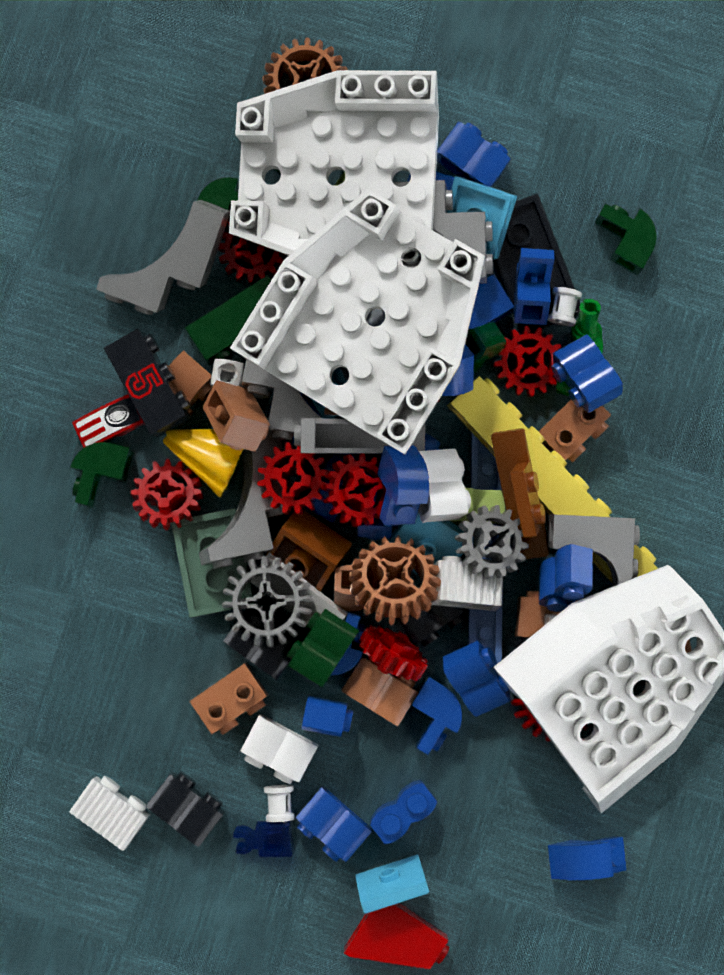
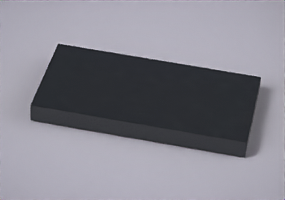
M538 194L516 201L499 258H493L505 292L514 305L517 263H519L521 248L554 250V264L550 281L551 303L549 314H551L555 295L552 293L553 288H575ZM577 300L574 317L579 316V300ZM547 321V325L518 323L521 333L524 326H529L530 333H532L538 327L543 329L554 325V323Z

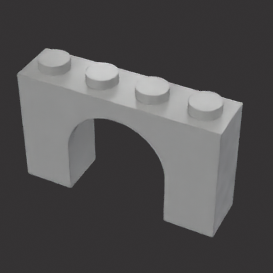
M549 514L548 548L560 549L563 546L574 544L593 549V552L598 554L607 563L612 575V587L637 577L638 560L633 559L634 545L639 544L640 528L639 525H635V518ZM545 614L544 625L558 614Z

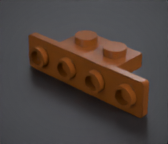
M519 428L494 432L491 435L506 510H512L510 517L512 521L520 519V525L517 527L523 533L521 540L529 544V548L521 550L520 553L526 557L525 559L547 557L550 549L548 548L544 525L546 521L545 509L543 504L539 502V481L537 473L533 472L525 430Z

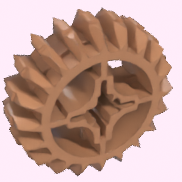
M308 37L305 38L304 45L299 46L297 39L294 38L292 40L293 48L289 49L282 43L280 46L282 55L273 52L271 54L273 63H266L265 71L268 74L262 77L263 84L267 85L264 88V94L281 89L280 80L284 72L288 74L289 80L294 85L300 83V80L303 78L306 81V78L312 79L321 76V71L324 68L331 73L337 70H347V67L340 66L343 63V58L341 55L333 56L334 48L332 46L323 50V42L321 40H318L315 46H311V41ZM301 61H311L307 65L297 64V62Z
M398 535L394 543H389V540L384 536L380 546L372 541L369 544V550L361 549L359 552L360 559H354L352 563L353 570L349 574V581L352 583L350 585V592L352 595H356L355 603L357 606L365 605L364 613L366 616L376 612L375 619L377 622L381 621L383 616L389 617L390 625L394 624L395 618H401V621L406 624L409 615L418 620L421 617V610L428 612L431 609V601L435 602L438 597L436 588L440 586L441 580L437 577V574L440 570L438 565H433V554L425 555L426 548L424 545L415 549L412 538L404 544L401 543V538ZM413 569L421 578L422 585L420 588H417L414 585V580L410 578ZM371 572L376 575V580L379 581V588L376 591L371 587L367 579Z

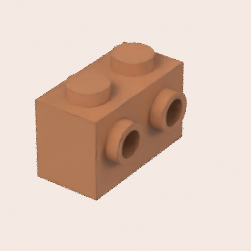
M216 380L203 405V409L220 443L226 444L235 450L246 449L256 452L261 441L267 437L270 423L254 395L247 392V388Z
M571 399L539 431L545 439L542 444L550 452L555 450L564 460L569 459L573 463L586 450L582 444L590 436L596 440L609 427L605 421L611 414L603 406L587 413L582 406L576 407Z
M244 663L189 702L211 734L219 730L224 735L239 724L235 718L246 711L251 716L266 705L263 699L268 696V693L249 665Z

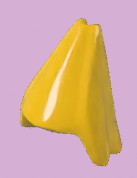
M173 429L166 431V437L163 439V443L201 478L219 498L223 496L243 449L240 451L235 450L226 444L220 443L214 429Z

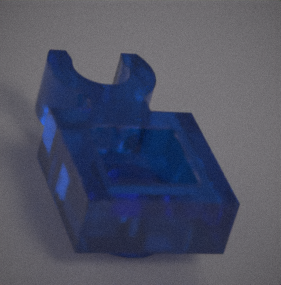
M257 821L255 830L244 825L235 827L233 838H244L247 841L237 843L235 849L237 854H248L252 849H258L259 857H292L294 845L290 821Z

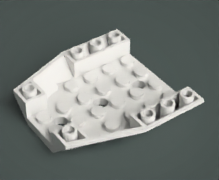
M337 70L238 102L235 135L241 141L238 201L231 200L229 233L289 256L367 188L396 204L403 214L433 230L439 128L437 71ZM271 169H278L281 172L280 180L273 185L266 184V173ZM335 170H342L345 172L344 182L338 186L329 184V175ZM407 171L411 174L410 182L406 186L398 187L393 184V178L397 172ZM409 251L403 257V265L408 268H414L421 262V254L417 251Z
M367 188L284 259L230 349L385 444L406 454L461 364L485 255L457 239L454 242L448 240L403 214L396 204ZM409 251H417L421 254V262L414 268H408L403 265V257ZM374 309H381L385 312L384 322L376 327L370 326L367 322L368 314ZM339 367H345L349 371V379L343 385H335L332 382V373Z
M666 565L571 603L496 664L494 669L510 691L524 703L584 785L583 791L597 810L603 813L677 751L724 682V630L704 600L671 566ZM696 637L697 645L695 649L686 653V642L690 638ZM640 680H645L646 685L643 692L634 695V685ZM593 723L591 735L581 738L580 732L583 726Z

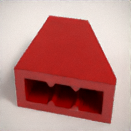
M398 903L367 914L365 913L344 946V954L352 958L431 969L435 962L440 964L443 961L450 947L446 945L449 941L446 933Z

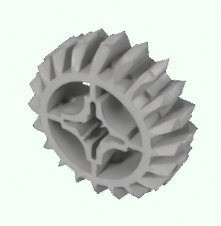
M263 556L261 557V567L259 568L255 560L251 559L248 561L251 571L247 572L245 568L239 566L237 571L242 578L240 580L233 576L228 578V581L236 585L234 590L226 588L223 590V594L233 596L232 602L225 601L222 603L223 608L233 607V613L227 614L225 620L237 619L238 623L231 630L236 633L244 628L245 632L241 638L243 641H247L254 634L255 646H260L263 637H266L267 646L273 647L275 643L274 636H278L281 644H286L287 638L284 634L286 631L296 638L299 634L293 627L295 623L301 627H306L307 625L305 620L299 618L301 613L305 615L312 614L311 609L303 608V602L313 601V596H302V591L309 589L310 584L306 582L298 585L297 581L304 574L302 571H298L291 576L289 573L294 566L292 563L288 562L283 570L280 569L281 558L276 557L273 561V566L269 567L268 557ZM271 574L279 575L285 579L291 586L294 595L277 594L274 590L273 582H271ZM261 575L259 592L254 597L241 599L246 585L252 579ZM267 592L272 593L270 597L285 600L284 602H276V604L271 605L268 612L264 611L265 606L260 607V604H251L253 601L264 599ZM294 605L293 613L288 621L275 629L274 621L277 610L282 606ZM242 609H257L261 613L264 630L253 626L244 616Z

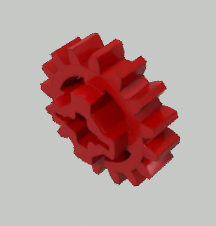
M224 232L222 239L225 243H220L218 251L225 253L219 257L221 264L229 263L225 268L228 275L236 272V281L239 283L244 277H247L249 285L254 284L255 278L259 277L261 280L268 273L274 277L277 272L275 269L276 265L280 267L284 261L280 256L285 254L274 250L272 258L264 265V260L267 254L273 252L272 249L242 238L237 245L232 246L237 236ZM254 244L257 248V254L251 255L248 245ZM244 262L253 266V269H247L238 264Z
M524 326L521 335L516 329L510 331L512 340L504 337L506 344L497 355L500 356V360L492 363L493 367L501 368V372L498 373L496 379L505 378L507 380L503 387L505 390L514 386L516 387L515 395L519 396L523 390H526L528 397H533L535 388L543 394L547 392L546 383L551 386L557 384L556 380L552 377L554 374L551 365H553V353L559 350L561 345L555 344L552 346L550 343L553 338L552 334L542 337V328L538 327L534 333H530L529 326ZM531 340L537 343L533 347L524 348L517 342ZM537 351L532 360V364L535 367L530 366L520 372L525 362L522 356L527 357ZM547 352L549 357V367L544 365L543 354ZM508 354L513 359L514 369L511 372L507 364ZM532 375L534 378L539 379L540 381L535 383H524L520 380L524 378V376Z
M286 442L285 451L283 452L275 446L273 448L275 454L273 458L263 457L268 464L267 468H258V472L263 474L265 478L258 481L257 485L267 489L261 495L262 498L265 500L273 498L270 505L273 509H277L282 504V513L287 515L291 508H294L296 514L302 515L303 506L305 505L310 510H314L315 507L312 501L315 498L319 501L325 499L320 494L321 486L327 484L323 482V478H326L324 474L329 470H321L326 460L323 457L315 460L314 458L317 453H301V446H297V449H294L290 442ZM290 458L288 464L277 468L283 460ZM306 460L313 466L315 477L308 475L306 472ZM296 471V474L301 477V481L294 482L292 486L287 481L288 475H294ZM273 480L279 482L282 486V498L275 491ZM306 489L311 490L307 496L298 500V495Z
M364 453L357 454L355 459L349 454L343 457V462L338 460L332 463L335 471H328L324 474L330 480V483L321 486L322 490L329 492V496L323 499V503L333 504L334 507L329 513L330 515L340 513V523H347L351 519L352 527L361 526L362 521L365 525H370L374 523V518L380 519L386 488L377 475L379 468L375 466L377 457H371L366 461ZM364 470L368 472L372 477L366 475ZM343 478V484L339 490L340 480ZM368 486L367 489L362 490L359 494H349V491L355 490V487ZM376 492H377V498H376V501L374 502V496H375V494H376ZM344 502H346V503H348L349 505H351L352 508H353V510L350 509L349 507H347V506L344 504Z
M166 459L164 466L161 467L154 461L153 470L151 471L142 468L144 478L134 479V483L139 489L131 490L130 493L133 499L136 500L132 505L136 512L140 511L138 514L143 522L149 519V523L154 529L159 523H162L165 531H168L170 523L174 522L178 528H181V520L183 518L191 522L193 520L190 513L191 510L200 511L201 509L196 500L203 499L204 497L202 490L198 489L202 486L199 477L194 478L195 473L190 468L185 470L182 461H179L175 467L172 466L170 459ZM175 477L183 480L187 486H184L183 483H177ZM147 503H150L151 506H158L159 512L151 509Z
M370 625L358 640L360 641L358 645L364 649L363 653L368 655V658L377 665V669L386 675L389 673L399 678L403 677L408 681L410 678L417 681L428 667L426 664L428 661L422 657L423 654L419 651V648L413 645L409 637L401 632L397 633L388 628L383 629L380 626L376 628Z

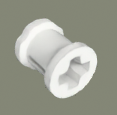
M554 287L552 293L555 295L552 313L548 315L547 321L563 326H574L576 324L574 314L577 300L581 299L582 293L571 288Z
M271 785L264 787V793L268 797L266 822H285L295 819V814L291 810L293 785Z

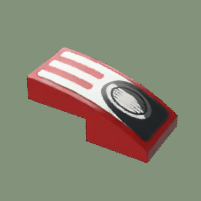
M129 394L111 401L72 422L83 448L93 443L108 442L145 424Z

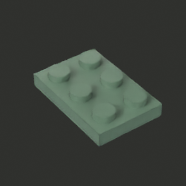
M236 508L194 516L191 522L184 518L181 520V528H178L175 522L171 523L190 618L233 610V607H222L223 602H232L233 597L223 594V590L225 588L234 590L236 585L228 581V578L230 576L236 577L238 580L242 578L237 571L239 566H242L249 572L243 557L232 559L233 565L213 569L212 564L201 565L199 552L210 546L226 530L236 512ZM251 582L246 585L241 599L254 597Z

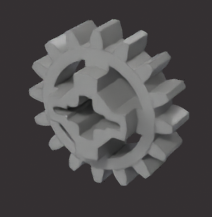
M485 505L478 508V514L475 511L466 515L468 521L459 523L458 527L464 533L455 536V540L462 542V547L458 548L456 553L465 554L466 558L462 562L463 566L470 563L474 565L472 574L475 575L484 570V579L493 577L494 572L497 578L506 576V570L511 573L518 569L515 562L520 563L525 560L526 557L520 551L529 548V544L521 540L523 533L517 527L520 525V519L518 518L514 521L510 519L512 510L508 509L501 514L499 505L491 507L490 511ZM491 521L497 522L502 526H495ZM499 535L495 543H493V547L484 549L489 544L488 542L491 540V537ZM472 536H474V547L472 543ZM482 558H490L493 563L486 562Z

